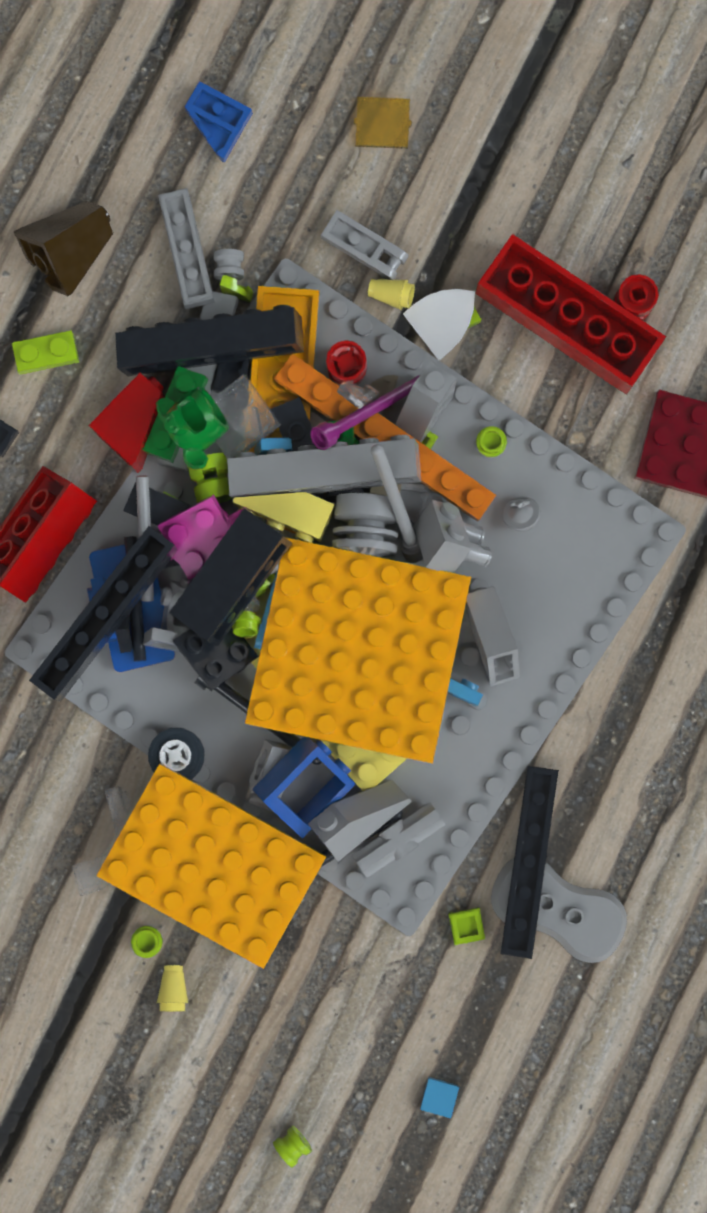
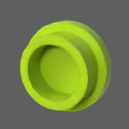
M494 426L482 429L476 438L478 451L486 457L499 456L504 452L507 445L505 433L500 428Z
M243 611L232 626L233 633L240 637L256 636L260 624H262V619L256 616L254 612Z
M142 926L132 935L131 947L134 953L142 958H151L162 948V935L152 926Z

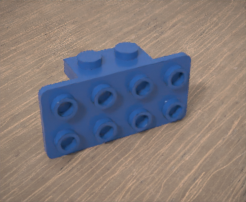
M124 544L93 551L89 555L94 577L90 579L92 587L87 588L89 601H91L125 557ZM158 577L153 582L154 600L142 601L144 634L151 628L161 629L164 605H161L162 593ZM130 622L129 630H130V635H131V637H132L131 622ZM116 631L107 642L113 667L117 672H125L168 662L175 658V651L145 646L146 661L134 662L133 649L131 652L120 653Z

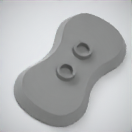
M514 858L501 869L491 894L493 910L504 923ZM546 863L536 931L546 933L556 939L570 955L580 961L595 963L606 960L614 953L624 936L627 924V914L624 906L609 892L600 889L582 888L568 883Z

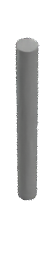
M147 475L136 476L139 537L148 526L151 527L149 476ZM153 583L142 596V601L154 600Z

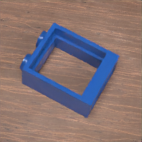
M303 737L252 788L258 797L302 839L311 830L308 823L331 804L340 801L355 785L347 776L351 770L339 758L333 762L328 757L332 751L321 740L318 739L314 743L309 737ZM318 757L335 775L298 813H295L279 795Z

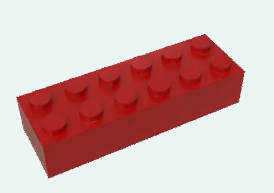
M514 234L510 236L477 284L476 295L626 395L667 337Z

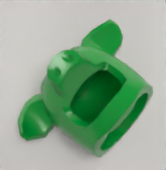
M202 387L191 390L176 403L167 397L156 401L158 415L163 421L171 440L183 449L185 464L195 470L203 469L208 461L204 450L229 430L228 422L212 396Z

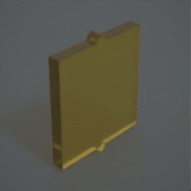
M358 97L357 118H354V125L356 126L355 147L408 149L409 128L412 126V121L409 120L410 99Z

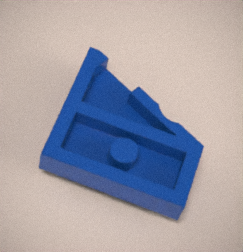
M200 81L185 105V110L220 161L225 163L253 114L252 109Z

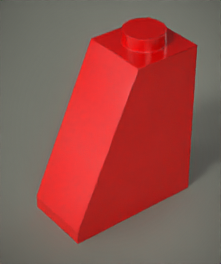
M141 373L88 425L99 438L137 473L143 469L148 455L143 451V448L158 415L156 401L165 398L162 393L165 388L153 376L147 379Z

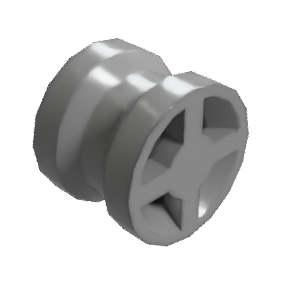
M220 249L215 251L214 261L217 262V268L214 270V278L221 281L223 275H228L237 279V281L244 278V270L241 268V262L244 260V252L237 249Z

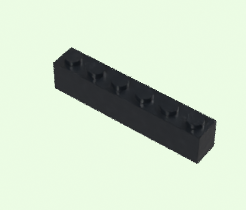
M277 305L273 307V310L268 311L249 309L245 310L241 315L234 316L226 313L216 314L213 316V319L206 320L188 318L184 320V323L178 324L159 322L155 324V327L151 328L132 326L126 328V331L115 333L117 369L128 377L136 376L139 373L150 374L177 370L178 366L194 368L304 352L302 316L294 307L289 305Z
M148 526L29 681L52 699L61 702L178 551L176 546Z

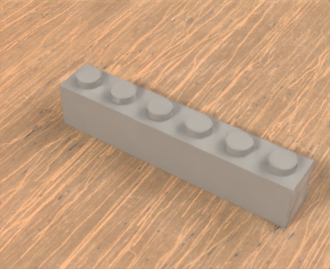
M396 435L391 437V441L379 442L376 438L362 439L360 444L357 445L337 442L326 450L317 449L314 445H304L298 447V451L286 452L285 449H270L266 455L255 456L253 452L236 454L237 458L227 459L229 496L234 499L235 497L298 492L313 494L383 486L371 454V447L375 444H380L384 448L397 485L422 482L419 445L415 438L410 439L409 435Z

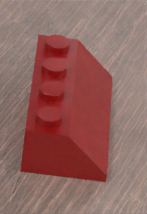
M42 466L0 526V587L26 603L36 593L40 582L47 572L54 567L63 549L73 540L75 532L82 522L89 517L97 501L72 482Z

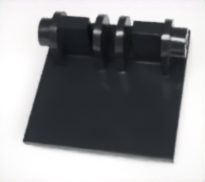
M233 628L229 630L218 647L203 639L192 629L187 630L172 641L210 691L217 688L236 673L242 672L248 667L247 665L259 657L244 637L233 633Z

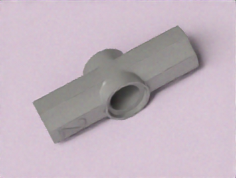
M429 802L406 819H400L378 834V838L352 854V856L368 878L394 859L397 861L419 846V842L446 824L432 803Z

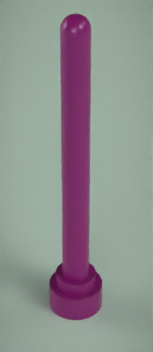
M420 375L335 423L322 422L313 427L310 435L314 445L320 450L332 447L337 443L341 433L408 396Z

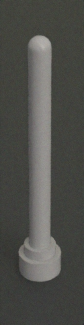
M375 444L371 447V454L403 536L401 544L402 554L407 562H419L423 560L417 536L414 533L384 448L380 444Z

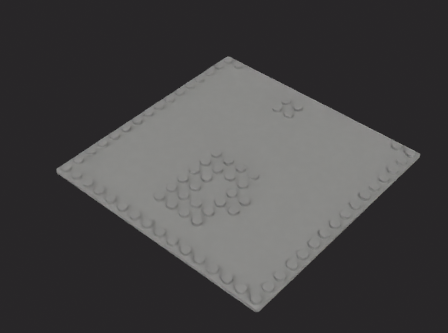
M283 259L264 286L319 290L314 369L329 378L326 358L330 348L337 342L345 340L353 341L360 345L365 352L367 360L366 377L356 387L343 389L366 405L370 402L361 400L365 388L373 381L386 375L398 376L397 388L414 377L421 375L428 363L432 361L455 376L457 380L453 399L430 430V432L438 436L431 450L496 494V497L478 522L459 509L463 522L483 527L485 537L480 546L491 549L492 558L490 563L483 567L476 563L463 561L455 573L471 577L468 593L476 588L495 586L518 648L520 678L490 686L465 605L451 679L460 683L463 678L478 685L477 692L483 694L480 703L475 707L447 693L433 764L406 759L378 784L381 785L393 780L410 798L412 802L402 809V820L431 802L446 825L419 842V846L397 861L394 859L368 878L364 875L352 854L378 838L379 833L359 844L339 862L334 859L322 866L317 873L406 936H412L685 534L686 528L291 260ZM257 296L247 310L256 309ZM252 365L244 398L212 391L211 396L224 414L229 430L204 450L206 455L225 453L227 459L237 458L236 454L245 452ZM408 396L378 413L393 424H396ZM311 407V411L318 415L320 418H322L324 421H331L323 414H321L313 407ZM489 426L500 428L507 438L504 452L497 457L482 455L476 446L478 433ZM149 454L143 469L139 473L133 469L5 649V656L33 675L90 602L87 588L92 587L90 579L94 577L89 555L93 551L123 545L124 537L136 536L137 540L139 539L138 517L123 511L136 482V476L147 475L149 476L150 488L162 493L165 491L183 502L195 505L197 502L193 489L197 483L191 481L189 472L161 466L157 463L159 458ZM213 475V476H210V477H205L204 479L207 480V479L215 478V477H218V475ZM363 488V493L368 494L369 488ZM429 489L428 493L400 491L409 519L414 524L431 499L443 503L448 502L431 489ZM323 493L312 494L316 497L323 499ZM521 496L534 499L539 504L541 510L537 524L525 532L509 528L503 520V510L507 503ZM233 499L219 504L228 515L238 510V507H235L233 504ZM333 512L321 542L313 540L312 543L332 547L333 540L345 539L333 535V528L347 526L348 523L334 518ZM151 523V528L162 535L158 526ZM398 523L384 525V528L398 533L397 540L385 541L397 545V552L394 556L380 558L426 567L424 559L416 563H410L404 559L401 551L403 536ZM181 566L163 569L158 575L161 593L165 586L169 587L170 580L180 582L181 577L187 578ZM173 616V625L186 627L184 623ZM106 643L65 696L70 702L146 755H148V749L152 740L161 731L169 728H184L193 732L201 740L205 750L201 771L192 779L193 782L320 853L327 849L312 829L302 839L275 812L248 803L245 796L250 785V775L253 773L254 764L259 757L264 740L286 743L266 728L245 724L246 713L215 690H212V692L207 688L203 690L194 682L199 675L181 652L175 651V658L168 662L125 672H117L113 667L109 644ZM252 663L247 665L248 667L242 672L236 673L225 681L226 684L249 701L257 670ZM310 738L314 743L318 740ZM330 754L328 757L334 762L335 759ZM323 762L320 765L310 763L283 791L281 799L295 813H298L335 774ZM355 783L341 800L363 791Z

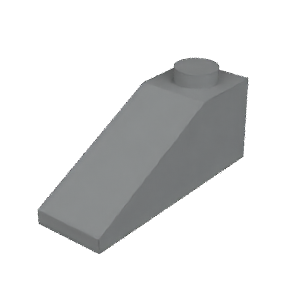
M391 780L331 804L309 822L308 825L339 862L412 801Z

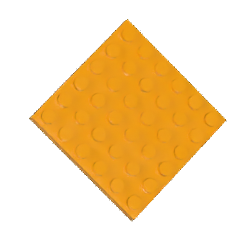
M286 538L292 545L280 560L245 724L433 764L471 577Z

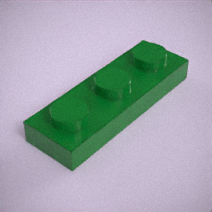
M178 366L165 398H170L176 403L180 398L197 387L205 389L209 379L205 375ZM157 415L143 451L146 454L174 463L180 447L171 440L163 421Z

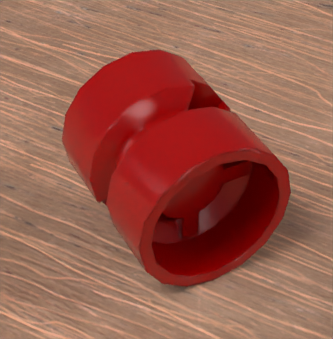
M641 274L631 275L622 282L613 301L644 321L657 303L659 296L658 287L648 276Z
M345 340L337 342L330 348L327 353L326 364L331 381L346 389L354 388L362 383L367 372V360L362 347L353 341Z

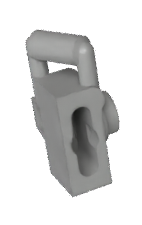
M264 740L259 757L254 764L255 768L250 775V785L245 796L249 804L272 811L252 788L291 750L287 744Z

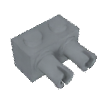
M431 499L413 526L426 568L455 573L463 561H469L486 567L491 561L492 552L489 547L480 546L485 537L483 527L463 522L459 509L455 505Z

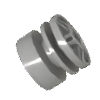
M367 493L336 495L334 518L348 524L347 526L333 528V535L345 539L333 540L332 547L375 557L396 555L397 545L385 542L394 541L398 538L397 532L384 528V525L397 523L388 496Z

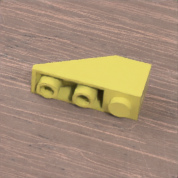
M307 492L235 497L233 499L234 506L238 507L237 511L246 507L254 516L266 519V524L280 532L287 528L296 532L295 538L312 543L313 540L321 542L335 510V504Z

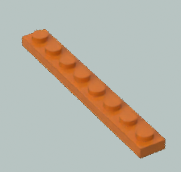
M293 353L274 379L276 383L295 396L300 397L302 401L331 421L340 420L366 405ZM379 413L354 426V436L359 440L376 438L379 442L391 441L392 436L409 435ZM416 440L419 445L421 483L478 522L496 497V494Z

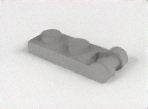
M336 210L321 234V239L377 272L384 279L394 280L397 276L396 270L400 264L404 265L409 257L401 248ZM383 252L390 256L387 264L379 260Z

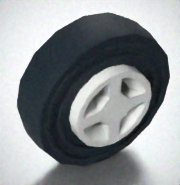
M169 728L161 731L152 740L148 749V762L153 773L161 763L192 780L201 771L204 763L205 750L201 740L193 732L184 728Z

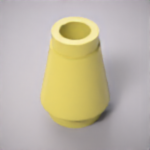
M371 279L368 287V297L402 310L403 307L410 308L415 286L408 283V280Z
M164 966L157 1003H160V1011H185V1003H188L183 966Z

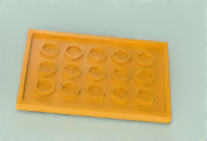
M160 763L96 876L264 969L326 859V855Z

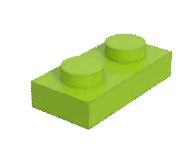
M72 330L12 343L17 371L20 375L79 363Z

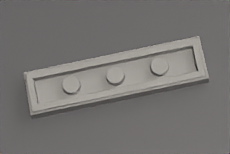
M188 188L158 195L185 309L214 303V296Z

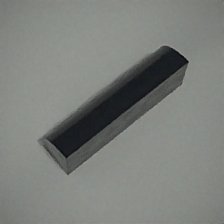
M244 508L169 613L203 639L218 647L292 543Z

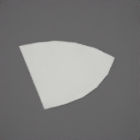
M462 289L441 290L422 298L403 313L438 360H441L460 342L469 327L474 311L475 291Z

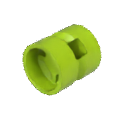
M225 453L208 454V461L203 469L195 470L188 467L191 481L197 483L193 489L197 503L212 495L215 496L219 504L233 499L229 496L228 464ZM213 475H218V477H215V478H211V479H207V480L204 479L205 477H210V476H213Z

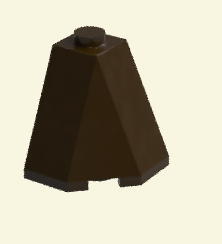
M85 201L15 230L14 234L28 262L33 267L37 266L43 274L48 276L45 278L48 286L53 291L68 297L77 288L113 235V230L109 223L111 219L107 210L100 205Z

